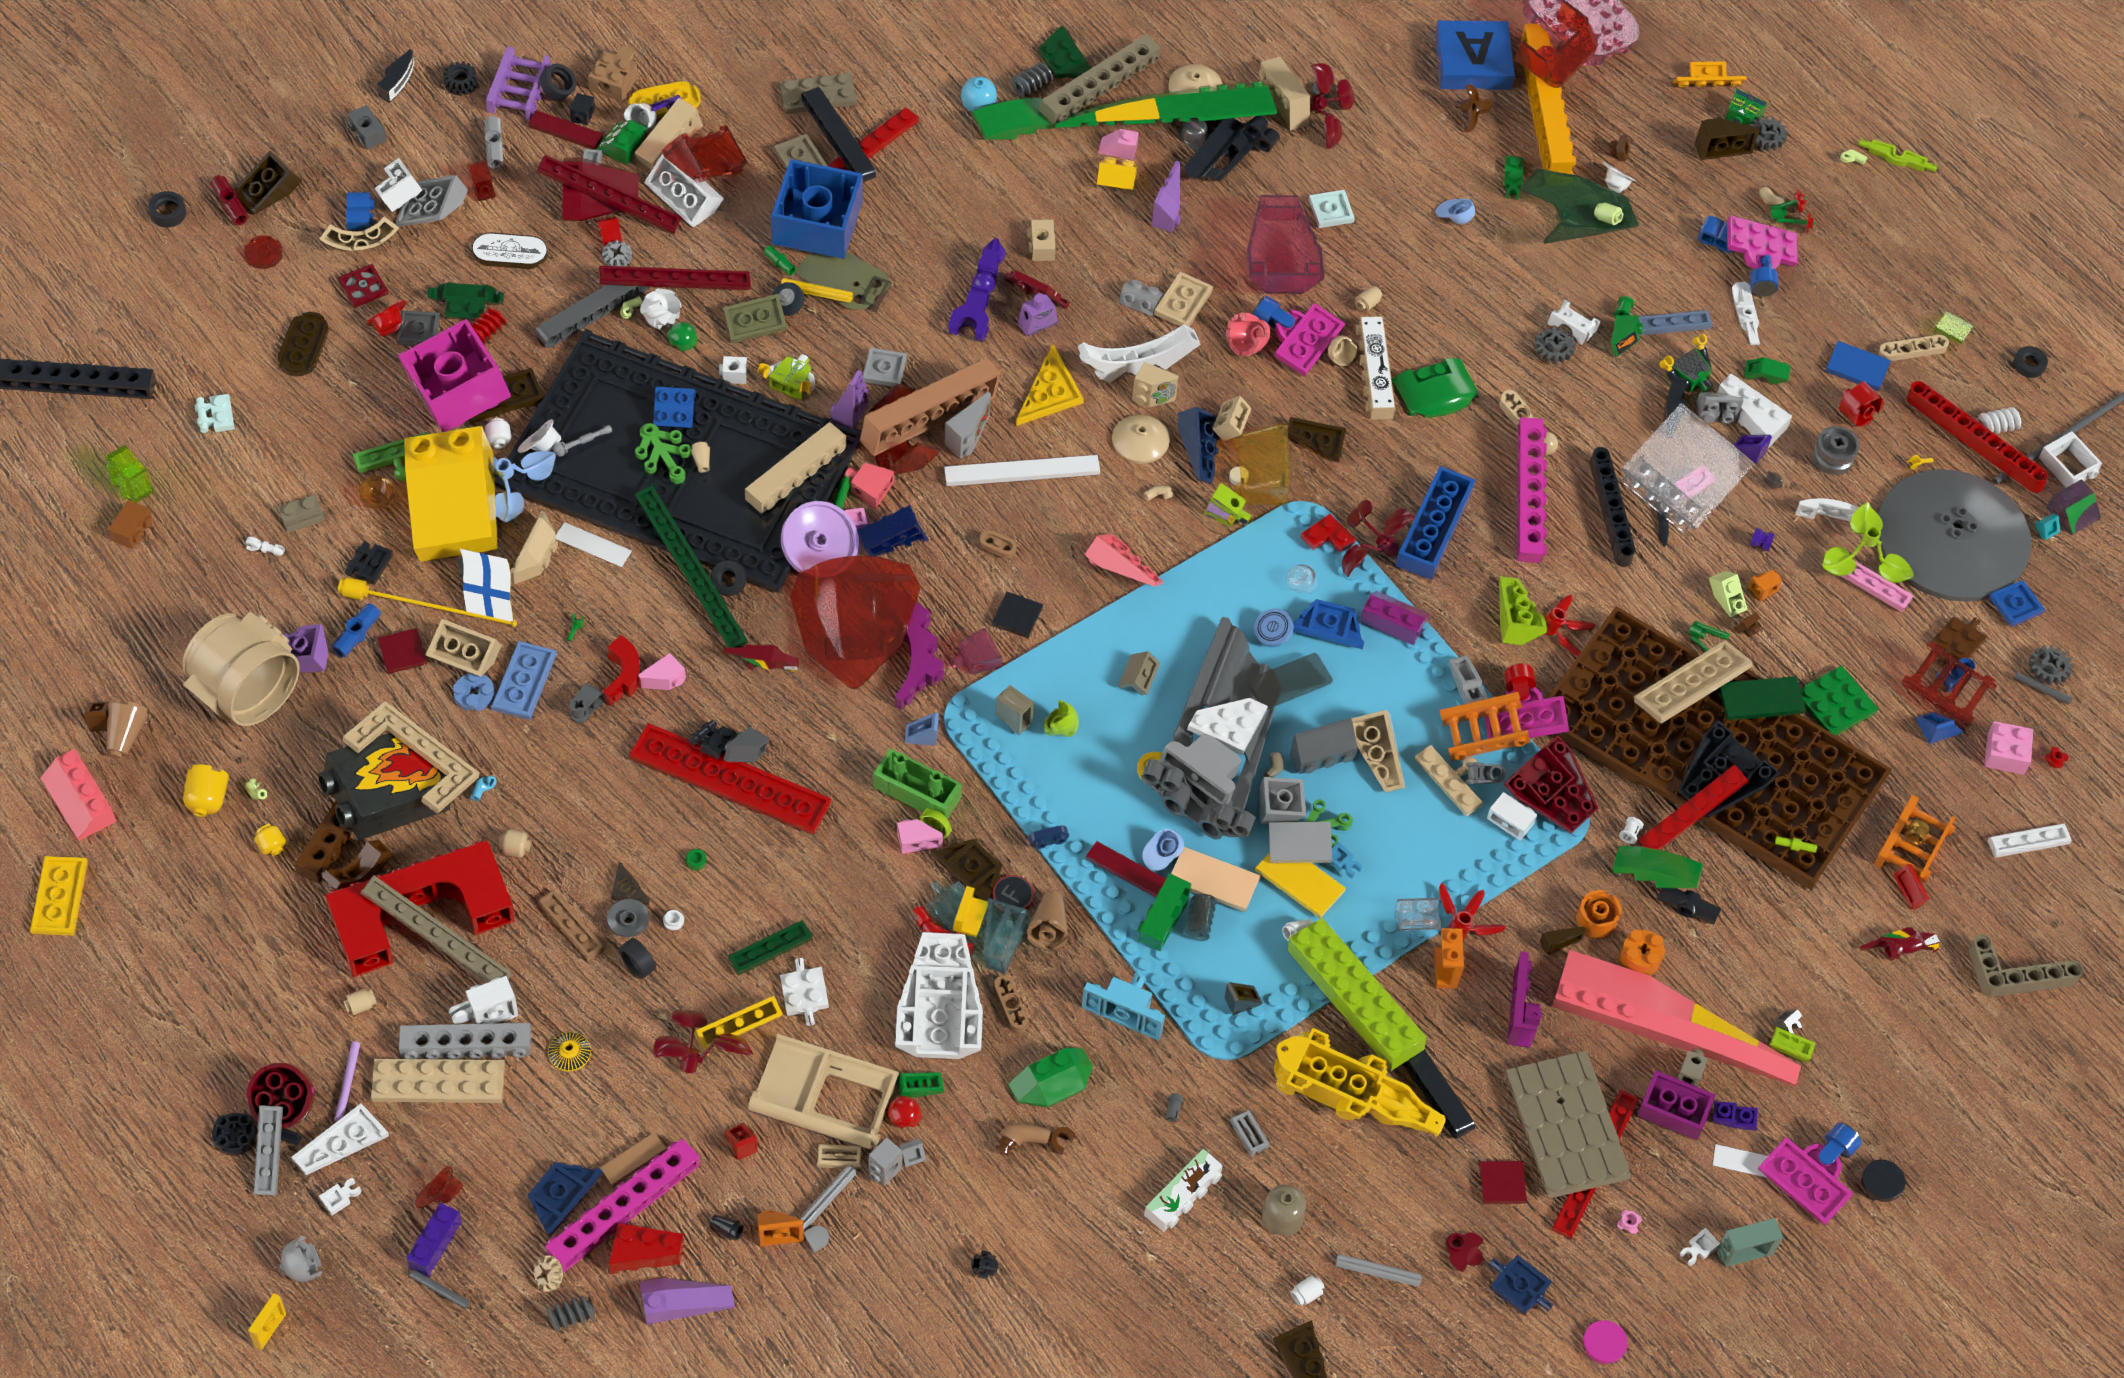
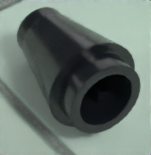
M717 1214L710 1220V1226L729 1241H737L743 1233L744 1225L739 1220Z

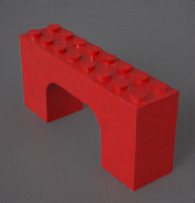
M488 840L477 841L471 846L456 848L448 854L435 855L430 860L418 861L409 867L397 868L389 874L376 876L417 906L443 898L458 901L464 907L475 935L515 922L513 904ZM370 880L362 883L356 882L350 885V887L342 890L335 889L325 895L329 913L353 977L394 964L391 947L384 931L387 919L391 915L360 894Z

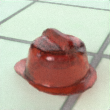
M451 1166L443 1168L420 1191L415 1201L417 1208H424L432 1202L439 1204L448 1203L456 1197L463 1188V1184L453 1175V1168Z

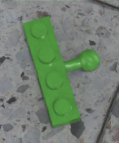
M424 432V433H421V434H418V435H414V436H411V437L422 436V435H428L429 433H428V432ZM404 439L353 454L359 474L394 463L396 468L394 471L395 478L398 481H406L405 466L401 462L405 460Z

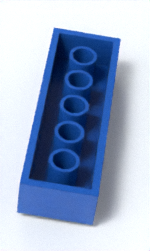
M1439 466L1399 551L1396 562L1397 567L1430 580L1433 579L1472 495L1475 479Z

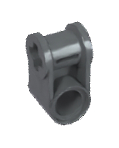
M588 683L584 684L577 695L570 701L571 719L577 723L585 722L603 703V692Z
M1479 762L1466 763V767H1468V780H1466V784L1499 783L1505 778V769L1501 765Z

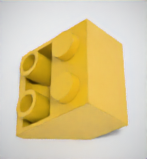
M1105 157L1099 164L1097 185L1133 190L1138 165L1134 164L1132 160L1117 162L1116 158Z

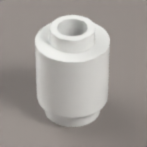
M1311 1275L1295 1285L1291 1295L1299 1306L1307 1305L1323 1295L1325 1287L1319 1277L1315 1278Z

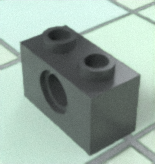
M368 105L347 113V126L351 132L354 131L359 144H363L367 150L387 141L384 127Z

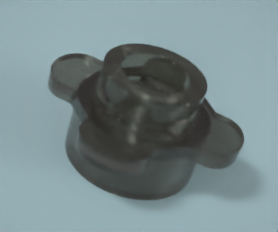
M1768 471V475L1764 479L1765 483L1774 490L1778 487L1781 488L1783 483L1781 476L1776 472Z

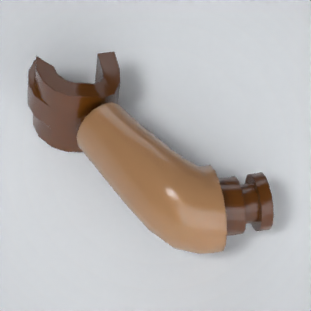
M1015 1123L1003 1128L999 1134L1002 1137L999 1141L1001 1144L997 1145L995 1149L1003 1155L1009 1156V1150H1013L1015 1146L1019 1147L1024 1142L1043 1144L1049 1142L1052 1149L1062 1155L1065 1148L1057 1143L1056 1138L1064 1136L1070 1141L1076 1139V1135L1067 1127H1060L1051 1132V1129Z

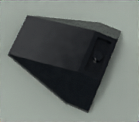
M1718 720L1704 735L1678 792L1687 800H1690L1733 765H1736L1748 782L1707 813L1706 816L1710 818L1765 789L1780 772L1765 759L1761 762L1735 740L1734 733Z

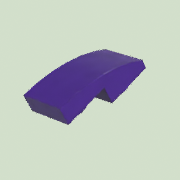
M1714 1101V1123L1732 1128L1757 1131L1758 1108L1737 1107L1734 1102Z

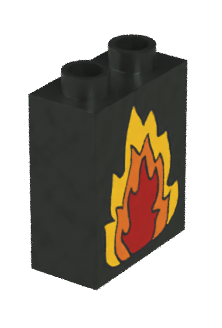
M388 733L378 736L359 753L349 746L326 753L324 771L318 773V783L325 796L333 794L338 804L335 806V811L340 825L343 828L351 827L359 841L436 815V812L421 802L422 797L447 775L393 734ZM451 802L439 813L450 810Z

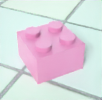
M1993 721L1987 733L1985 767L2024 775L2031 764L2033 729Z

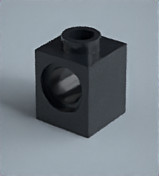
M576 94L569 109L572 122L584 125L589 124L595 111L594 97Z

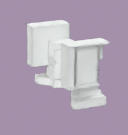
M1564 299L1561 309L1557 312L1554 310L1551 313L1547 324L1550 326L1556 325L1557 327L1561 324L1568 325L1572 329V336L1576 338L1577 342L1580 345L1586 344L1593 335L1595 336L1600 321L1595 318L1592 321L1586 319L1570 309V302Z

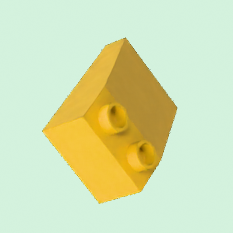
M482 426L404 438L405 472L413 547L419 561L462 555L460 549L477 553L497 550L493 451Z

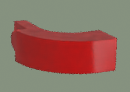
M620 635L607 647L608 658L622 670L619 677L603 691L604 702L609 706L614 702H618L623 694L630 698L639 685L638 675L641 673L639 655L634 645L623 635Z

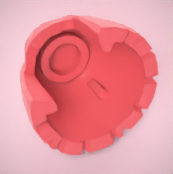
M1239 313L1231 318L1232 320H1229L1228 329H1226L1227 341L1231 350L1239 356H1250L1257 353L1270 339L1268 323L1260 320L1253 314Z

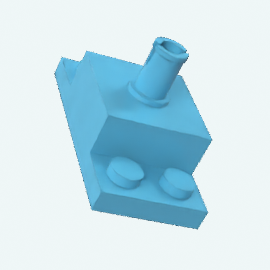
M1135 973L1130 983L1113 977L1107 990H1104L1098 984L1087 982L1083 991L1081 1008L1159 1041L1163 1031L1165 1015L1156 1009H1150L1152 993L1141 989L1146 981L1143 975L1138 979L1139 974Z

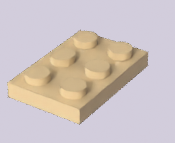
M1179 272L1156 307L1154 315L1178 326L1185 324L1190 327L1212 293L1213 286Z

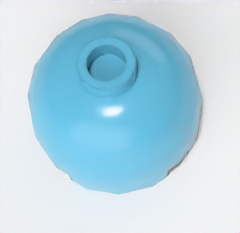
M975 76L966 81L961 90L963 106L973 112V110L996 104L997 91L992 81L982 76Z

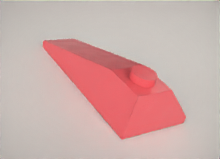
M1112 533L1097 536L1084 554L1094 566L1102 567L1151 586H1160L1164 582L1149 567L1142 566L1140 564L1141 559L1136 555L1130 554V548Z

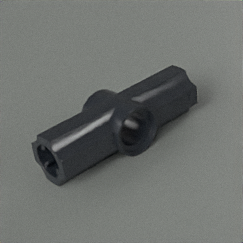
M1661 888L1657 900L1676 908L1680 915L1687 918L1694 916L1712 925L1715 924L1721 911L1720 907L1702 900L1701 896L1692 890L1684 892L1677 888Z

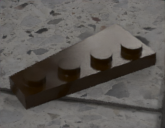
M1312 1320L1273 1338V1343L1293 1378H1327L1325 1364L1320 1354L1319 1343L1315 1336Z

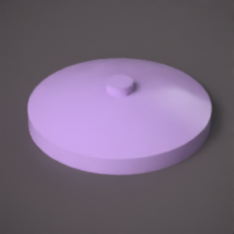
M813 501L799 506L787 517L782 527L781 545L786 559L799 573L813 579H830L842 574L851 566L858 553L859 537L854 522L845 511L828 502Z

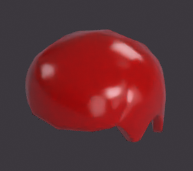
M900 1096L889 1104L887 1115L890 1122L901 1129L905 1127L914 1128L922 1118V1110L915 1099L909 1096Z

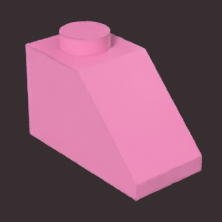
M1119 129L1102 137L1098 153L1134 160L1139 132Z
M670 653L638 675L639 686L647 689L671 690L675 686H680L686 679L685 668Z
M906 819L897 823V835L902 854L942 847V833L922 821Z

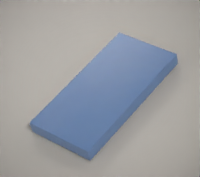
M518 641L492 703V711L531 720L556 658L557 651Z

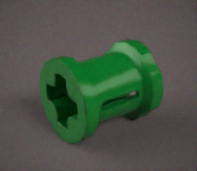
M1628 296L1619 297L1617 302L1618 308L1615 309L1614 316L1631 315L1630 309L1634 306V300Z

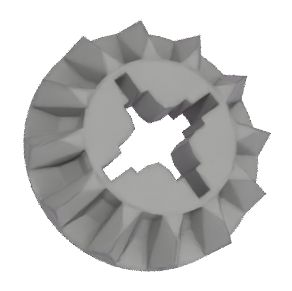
M616 239L615 242H608V245L604 246L602 257L609 266H626L632 259V250L625 241L619 242ZM620 249V254L614 257V252Z

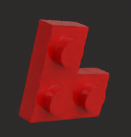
M1328 514L1309 527L1300 536L1312 550H1315L1328 540L1340 553L1355 544L1356 541L1331 514Z

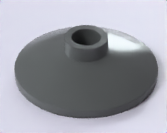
M634 899L618 901L608 912V926L618 936H637L649 924L648 909L643 903ZM626 920H632L631 923H625Z

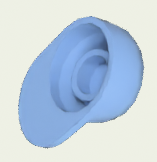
M1451 199L1440 204L1435 212L1438 217L1450 218L1456 224H1465L1474 217L1475 207L1470 199Z
M1163 829L1154 835L1143 850V861L1149 869L1155 871L1162 870L1182 853L1184 841L1180 833L1173 829Z

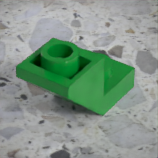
M1765 357L1747 360L1744 376L1747 380L1765 377L1771 385L1784 383L1789 380L1791 366L1787 363Z

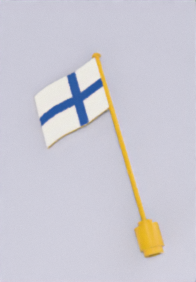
M460 549L464 564L463 592L466 611L371 591L366 581L354 578H341L338 585V594H342L343 597L362 601L364 597L371 594L512 625V627L517 626V621L513 620L510 601V567L508 560L505 558Z

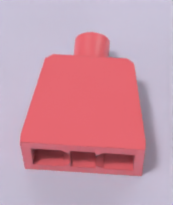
M864 463L859 471L848 468L845 477L848 476L852 481V494L874 509L878 507L894 483V471Z

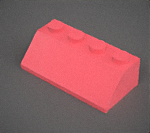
M73 749L55 758L42 775L41 780L77 840L80 841L115 823L116 819L112 808L77 751Z

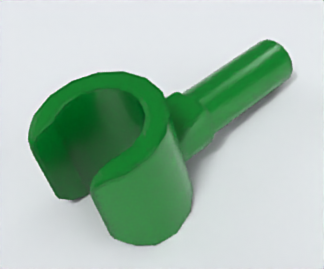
M576 613L572 615V628L567 641L571 642L577 629L583 627L584 616L580 620H576Z

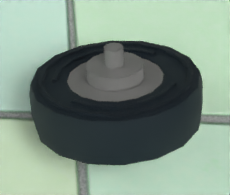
M792 282L782 283L772 292V295L779 294L784 316L796 314L804 304L803 291Z

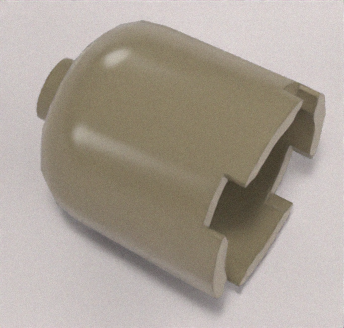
M1285 1184L1274 1187L1268 1193L1262 1208L1261 1220L1264 1227L1271 1234L1276 1233L1288 1237L1296 1234L1301 1229L1306 1213V1200L1303 1193L1298 1188Z

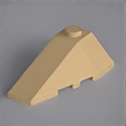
M1387 710L1351 718L1357 747L1384 791L1387 793L1405 788L1390 713Z

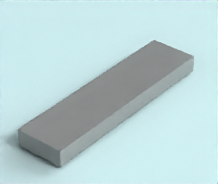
M259 1107L253 1194L277 1195L283 1107Z

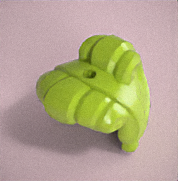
M1059 700V708L1053 709L1043 722L1044 732L1049 736L1062 734L1065 737H1071L1078 730V715L1071 704Z

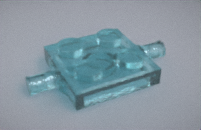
M934 881L930 887L937 893V896L927 904V909L948 931L956 934L957 932L953 931L954 921L966 888L958 881L951 887L943 889L937 881Z

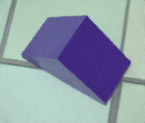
M1770 434L1742 435L1732 448L1752 463L1757 464L1766 454L1772 436Z

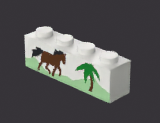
M1202 1149L1146 1206L1144 1216L1163 1232L1168 1227L1173 1228L1179 1221L1178 1217L1183 1212L1185 1214L1188 1213L1194 1205L1193 1202L1197 1198L1201 1199L1207 1193V1187L1211 1183L1215 1185L1220 1180L1223 1165Z

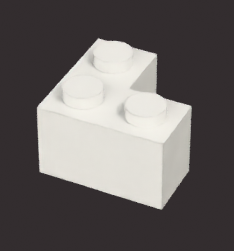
M400 158L384 168L389 178L375 187L379 196L392 212L422 191Z

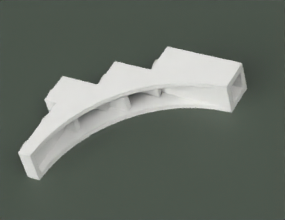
M1183 324L1174 331L1141 345L1110 349L1094 347L1083 342L1078 346L1082 362L1096 369L1095 374L1100 380L1103 379L1111 383L1126 371L1137 375L1144 362L1160 366L1166 370L1201 344L1195 330Z

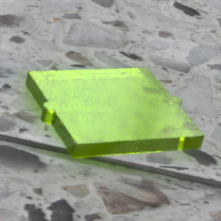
M1946 312L1934 330L1962 344L1974 326L1962 320V318Z

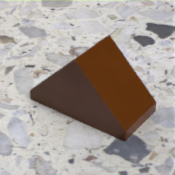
M109 701L89 703L84 716L90 732L107 730Z

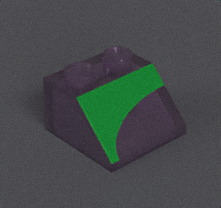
M2082 479L2054 494L2047 506V510L2051 514L2054 513L2059 516V523L2070 535L2077 533L2101 518L2095 494Z

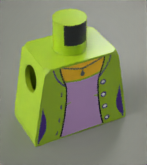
M1220 483L1204 512L1205 516L1229 527H1232L1236 520L1247 525L1252 516L1242 510L1246 503L1245 499L1222 483Z

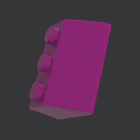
M1376 590L1367 600L1362 610L1360 622L1414 645L1430 614Z
M1655 1070L1637 1116L1698 1140L1716 1094Z

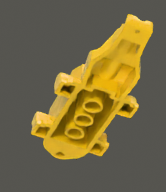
M1312 1028L1311 1032H1301L1299 1036L1290 1037L1277 1045L1274 1072L1277 1078L1276 1086L1281 1092L1288 1095H1294L1295 1091L1336 1109V1114L1345 1120L1361 1119V1116L1370 1113L1385 1125H1402L1426 1133H1432L1435 1137L1440 1134L1445 1124V1116L1424 1104L1408 1085L1386 1076L1388 1072L1386 1070L1387 1061L1374 1055L1364 1056L1355 1060L1330 1048L1329 1035L1315 1028Z

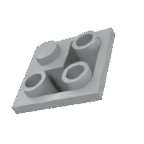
M1700 392L1696 402L1698 422L1736 423L1744 401L1743 397L1722 393Z

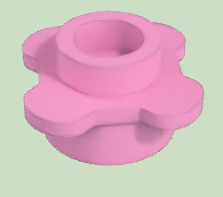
M1622 1211V1218L1618 1221L1617 1227L1621 1230H1628L1630 1234H1636L1638 1231L1637 1226L1642 1221L1641 1216L1633 1211Z

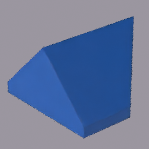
M1931 712L1916 717L1917 723L1929 744L1964 733L1954 724V720L1938 713Z

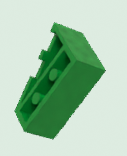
M1169 873L1164 885L1157 894L1154 904H1151L1148 909L1147 918L1145 921H1141L1137 932H1139L1138 941L1158 951L1162 950L1189 903L1192 883Z

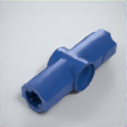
M366 603L355 618L347 621L345 630L331 645V650L337 656L346 658L357 643L365 640L366 632L379 618L381 611L372 603Z

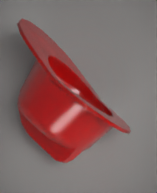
M401 300L396 302L383 312L371 317L366 325L373 326L381 337L396 332L402 323L400 312L406 306L407 301Z

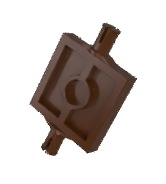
M1954 616L1931 642V646L1942 653L1936 660L1938 664L1944 665L1948 658L1959 661L1962 658L1970 659L1987 638V636L1975 629L1980 624L1979 619L1974 617L1969 624L1962 622Z

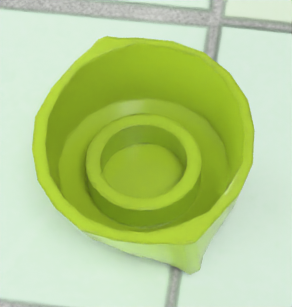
M926 808L920 816V821L941 832L943 839H946L951 833V825L941 812Z

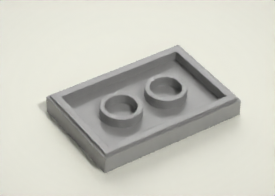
M1269 822L1270 863H1332L1331 822Z

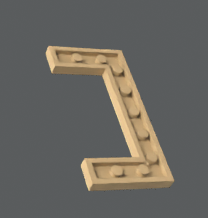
M386 701L343 736V742L359 753L387 730L447 775L422 797L421 802L437 814L479 778L480 773Z

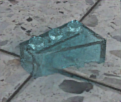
M988 898L983 957L986 968L1006 973L1029 924L1027 909Z

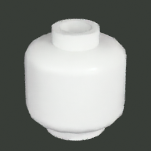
M494 418L487 423L485 435L489 444L495 448H503L511 441V431L508 422L501 418Z

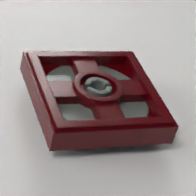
M373 264L337 277L353 308L389 294L387 287Z

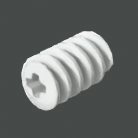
M2014 407L1981 413L1977 419L1979 423L1995 434H1999L2000 431L2005 433L2007 429L2010 432L2014 428L2019 430L2021 427L2020 415Z

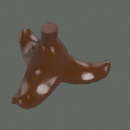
M1467 84L1465 88L1469 98L1463 101H1456L1455 108L1461 109L1468 115V124L1464 132H1471L1477 125L1478 116L1491 110L1492 100L1479 98L1478 90L1473 85Z

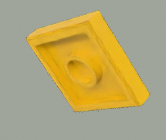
M275 1293L272 1294L248 1330L254 1347L259 1350L264 1348L286 1316L281 1297Z

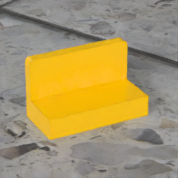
M966 886L954 921L953 931L977 937L988 902L974 898L975 888Z

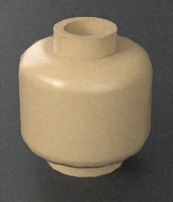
M509 829L506 833H502L499 849L502 850L505 856L522 858L525 852L530 851L531 840H528L526 832Z

